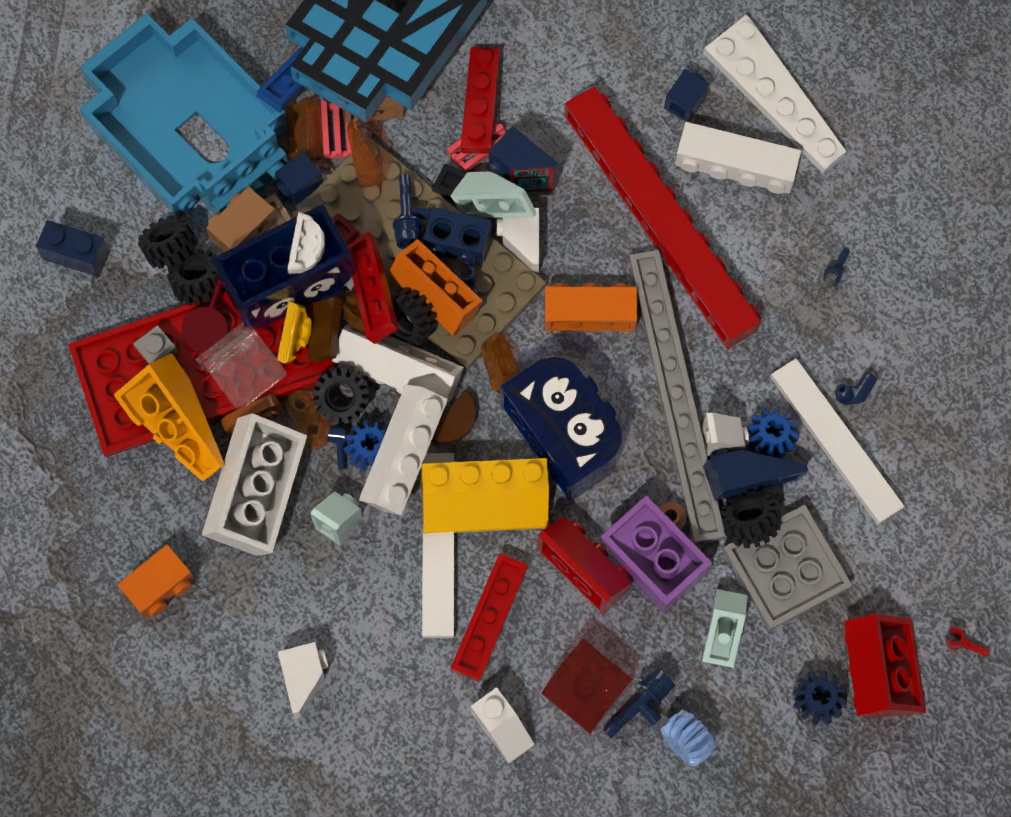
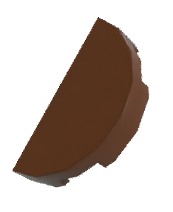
M466 390L441 416L431 440L432 442L438 444L456 443L469 435L475 425L476 408L472 397Z

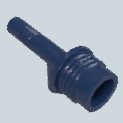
M408 174L399 176L401 216L392 222L397 247L402 250L418 239L420 241L422 236V220H429L431 208L412 207L411 176Z
M659 667L652 673H649L642 682L638 681L644 690L621 711V714L619 713L603 729L611 739L639 712L652 726L661 719V716L649 702L654 699L661 705L660 701L667 697L669 691L676 685Z

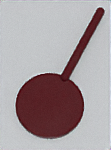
M230 253L225 255L209 307L196 308L189 312L183 320V339L191 349L197 352H213L220 348L227 338V322L224 316L215 310V306L231 259Z

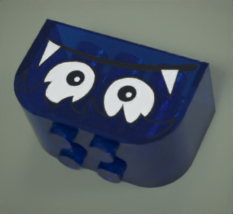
M324 204L303 213L311 216L320 226L325 239V250L321 260L307 271L288 274V264L297 217L212 258L216 274L247 329L265 327L286 317L289 301L306 307L343 287L354 275L352 254Z
M549 357L539 360L500 385V405L537 457L547 458V471L569 502L606 479L614 471L618 462L622 432L619 423L615 419L617 416L616 411L607 400L603 402L597 394L599 389L590 376L585 378L580 369L571 361L559 357Z

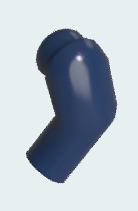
M865 372L857 386L846 385L845 387L844 384L838 385L835 389L836 400L843 405L863 403L876 384L877 378L871 373Z

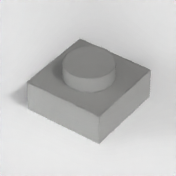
M158 325L133 343L135 349L148 364L171 353L174 355L178 352L177 348Z

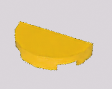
M288 302L277 361L282 363H288L296 359L294 355L301 346L306 347L311 335V318L307 317L306 308L300 304Z

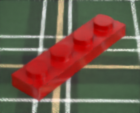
M470 48L461 137L462 153L489 154V150L492 148L501 55L500 48Z
M368 231L345 246L366 338L375 344L398 330L399 327L377 239Z
M499 553L451 665V671L477 682L481 681L524 579L528 564Z

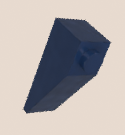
M721 449L712 453L711 458L703 466L715 501L737 496L739 493L745 494L747 491H757L798 481L809 471L805 464L744 450L729 452V449Z

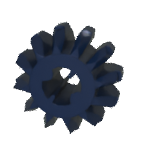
M810 671L807 674L808 681L804 678H800L797 681L801 689H794L792 691V696L801 699L793 704V708H804L800 715L802 720H805L809 714L812 715V725L816 726L819 723L820 716L825 725H829L832 722L831 715L835 718H839L842 715L838 707H845L847 705V700L838 697L846 692V688H836L834 686L839 680L837 676H834L830 682L827 681V671H822L819 679L813 671ZM816 693L819 696L825 695L826 699L822 704L820 700H813V696Z

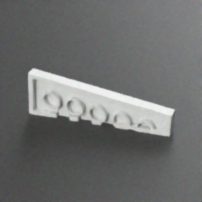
M747 15L743 16L704 48L703 54L823 174L845 156L846 150Z

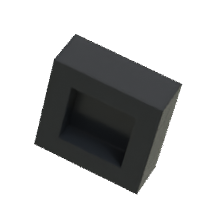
M444 164L432 187V191L454 202L450 195L467 173Z

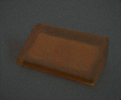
M308 99L287 106L289 161L302 152L311 161L324 159L321 104Z

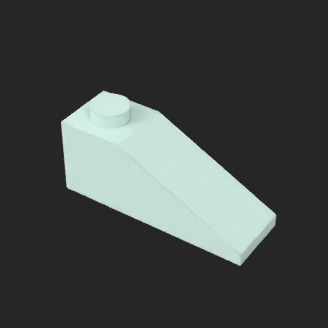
M491 171L467 172L450 195L460 213L479 218L534 217L537 214L525 189Z

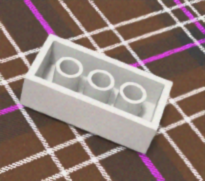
M253 413L237 418L224 460L225 465L220 473L202 536L256 556L273 553L307 435Z

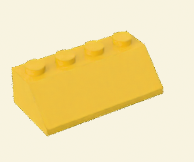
M547 458L423 463L421 465L420 486L423 534L545 529L548 527L549 483Z

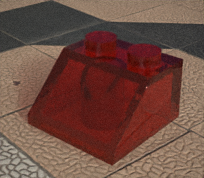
M582 639L562 662L541 694L591 735L629 689L633 679L586 640Z

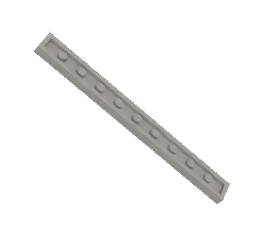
M659 250L629 255V263L634 285L637 289V298L693 543L698 545L724 540L726 536L718 502L713 498L703 468L708 459Z

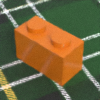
M166 544L117 585L146 620L149 616L155 617L163 612L167 607L166 603L175 595L179 597L186 593L192 586L191 582L195 579L189 569Z

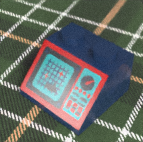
M512 126L489 150V171L525 189L526 193L552 192L556 188L558 163L515 127Z

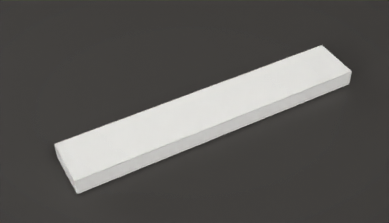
M797 358L772 373L770 376L772 381L875 523L879 525L905 507Z
M426 453L423 463L454 462V453ZM454 532L423 534L422 638H454Z

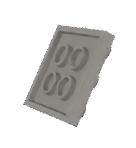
M805 505L780 517L781 529L777 531L778 535L775 538L769 536L770 542L767 544L764 541H760L759 547H755L754 543H752L750 548H744L743 543L738 547L732 542L722 549L768 631L781 626L853 586Z

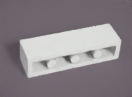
M685 122L675 166H679L687 172L699 171L707 173L715 179L722 180L728 178L736 180L748 187L755 185L764 187L776 194H790L801 150Z
M354 320L342 329L338 341L337 357L332 360L335 363L344 365L345 368H349V366L355 367L354 371H361L372 382L387 384L396 388V391L402 394L405 385L424 387L447 398L445 407L453 399L464 368L389 335L373 344L366 338L364 325Z
M404 386L360 495V501L384 512L402 515L447 403V398L424 387Z

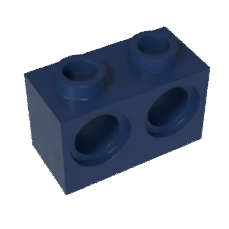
M432 207L423 239L424 245L437 258L448 256L457 258L458 261L467 265H474L475 263L483 265L491 236V220ZM440 231L450 234L445 239H439L435 236ZM469 238H475L479 243L469 246L464 241Z

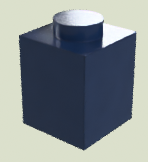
M684 69L666 95L664 109L680 119L690 122L706 99L710 84L700 74L691 73Z
M304 152L275 172L277 180L275 187L285 200L290 198L295 206L310 196L323 183L322 173Z

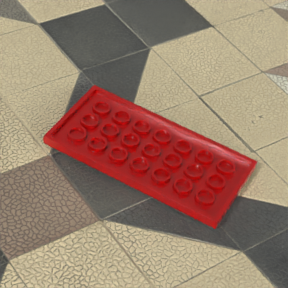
M287 270L220 293L215 310L224 316L228 326V334L223 345L213 352L201 353L191 349L185 343L182 336L184 318L196 308L209 307L210 302L206 303L205 299L201 300V305H195V302H192L191 305L186 304L69 343L68 346L105 458L155 441L153 439L154 434L144 425H136L129 418L114 394L149 365L135 349L133 343L157 325L177 348L178 352L173 356L189 377L208 423L221 419L231 412L265 396L276 395L279 399L314 387L324 371L326 372L332 366L337 368L335 362L332 361L333 359L318 363L308 360L310 338L306 347L301 346L294 355L296 359L288 363L277 361L287 309L281 317L278 316V318L270 319L268 316L264 319L263 313L276 303L273 301L305 285L306 281L303 273L288 274ZM307 286L284 297H295V303L299 301V304L306 308L307 317L311 318L312 321L313 300L312 298L303 297V292L308 288ZM262 307L255 319L250 311ZM250 322L253 323V324H260V325H252V324H250L251 327H256V328H250V327H249V323H250Z

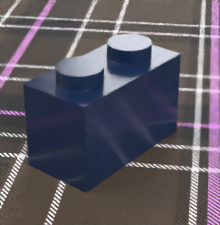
M50 220L46 221L36 244V248L43 260L99 277L109 254V248L104 237Z

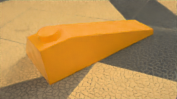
M172 353L147 365L114 394L129 418L136 425H144L154 434L153 439L158 444L165 443L175 452V458L201 481H205L225 465L192 383Z

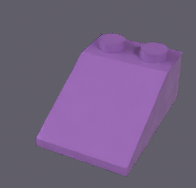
M647 495L600 536V539L619 563L628 571L639 588L663 613L669 610L707 575L712 565V562Z

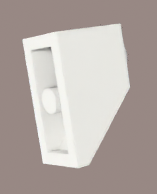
M535 208L537 214L534 217L497 218V236H503V247L538 275L539 208Z
M706 413L701 433L708 460L711 458V454L718 450L729 449V452L745 450V446H749L747 427L742 428L740 418L717 413Z
M315 642L278 652L295 719L303 716L325 679L323 669L329 668L324 649L318 651Z
M497 687L471 705V714L508 764L535 745L519 717Z

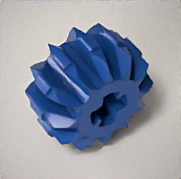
M765 407L761 411V416L756 414L752 416L751 421L753 424L748 425L747 430L752 435L749 437V445H757L755 453L761 454L764 450L767 452L766 456L772 457L775 452L777 457L782 459L785 456V451L793 452L795 449L793 442H797L800 435L795 432L798 428V422H788L791 417L790 412L781 416L779 415V407H775L773 414ZM771 429L773 433H779L778 437L775 438L774 434H767L768 430Z
M368 420L363 422V429L354 425L352 430L355 435L350 434L345 437L346 442L350 444L344 448L345 454L352 455L349 459L351 465L360 463L359 468L362 472H365L368 465L373 466L387 428L382 429V423L379 420L375 422L373 427H370ZM374 442V450L372 451L367 449V443Z

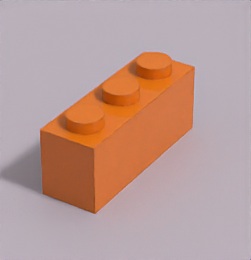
M418 239L397 254L388 274L403 289L411 288V291L417 290L419 291V297L425 295L427 297L425 302L427 304L432 303L434 307L431 311L437 313L435 319L452 336L473 321L483 302L478 295Z
M565 283L545 286V331L635 332L637 324L636 287H629L628 284L624 283L613 284L611 287H599L598 284L586 283L581 285V287H569Z

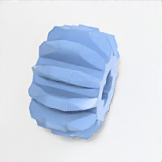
M681 710L674 714L661 728L664 741L668 743L669 748L683 762L695 767L700 762L705 761L716 748L714 737L709 733L708 728L702 724L701 720H698L692 713Z

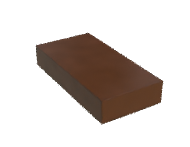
M331 297L314 302L308 352V360L318 363L337 357L342 300L339 298Z

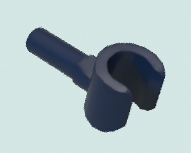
M843 249L833 267L825 270L823 281H825L828 274L833 273L837 276L834 287L838 286L842 278V266L850 253L849 250Z
M468 265L471 276L467 278L462 277L458 269L457 276L479 296L475 286L476 274L473 266Z
M330 426L328 442L337 443L338 470L346 469L344 448L347 433L343 427Z

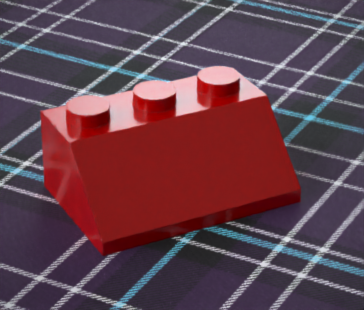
M563 517L538 534L537 550L604 615L630 590L632 582L629 579L631 576L620 564L615 566L607 558L609 556L607 551L599 543L595 542L592 544L584 536L586 531L575 520L570 522L566 517Z
M871 614L844 621V638L848 648L849 673L852 677L853 702L857 716L881 718L926 713L912 619Z

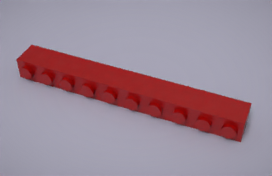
M594 86L567 101L564 107V117L651 242L659 250L665 262L725 348L728 350L756 333L761 322L757 308L753 304H748L744 299V293L740 284L736 280L730 279L726 273L727 269L723 260L719 256L715 257L709 249L710 244L706 236L702 232H697L692 225L693 219L685 208L681 209L676 202L677 198L673 189L669 185L665 186L656 165L653 162L649 163L639 141L637 139L632 140L627 133L628 128L625 121L620 116L616 117L611 110L612 106L608 97L604 93L600 94Z

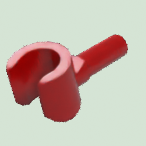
M953 627L950 629L949 632L959 636L960 641L955 643L946 639L948 648L958 650L962 647L985 657L988 656L990 650L965 639V634L960 628Z

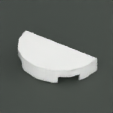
M298 212L288 274L302 273L313 268L321 260L325 250L324 233L320 226L311 216Z

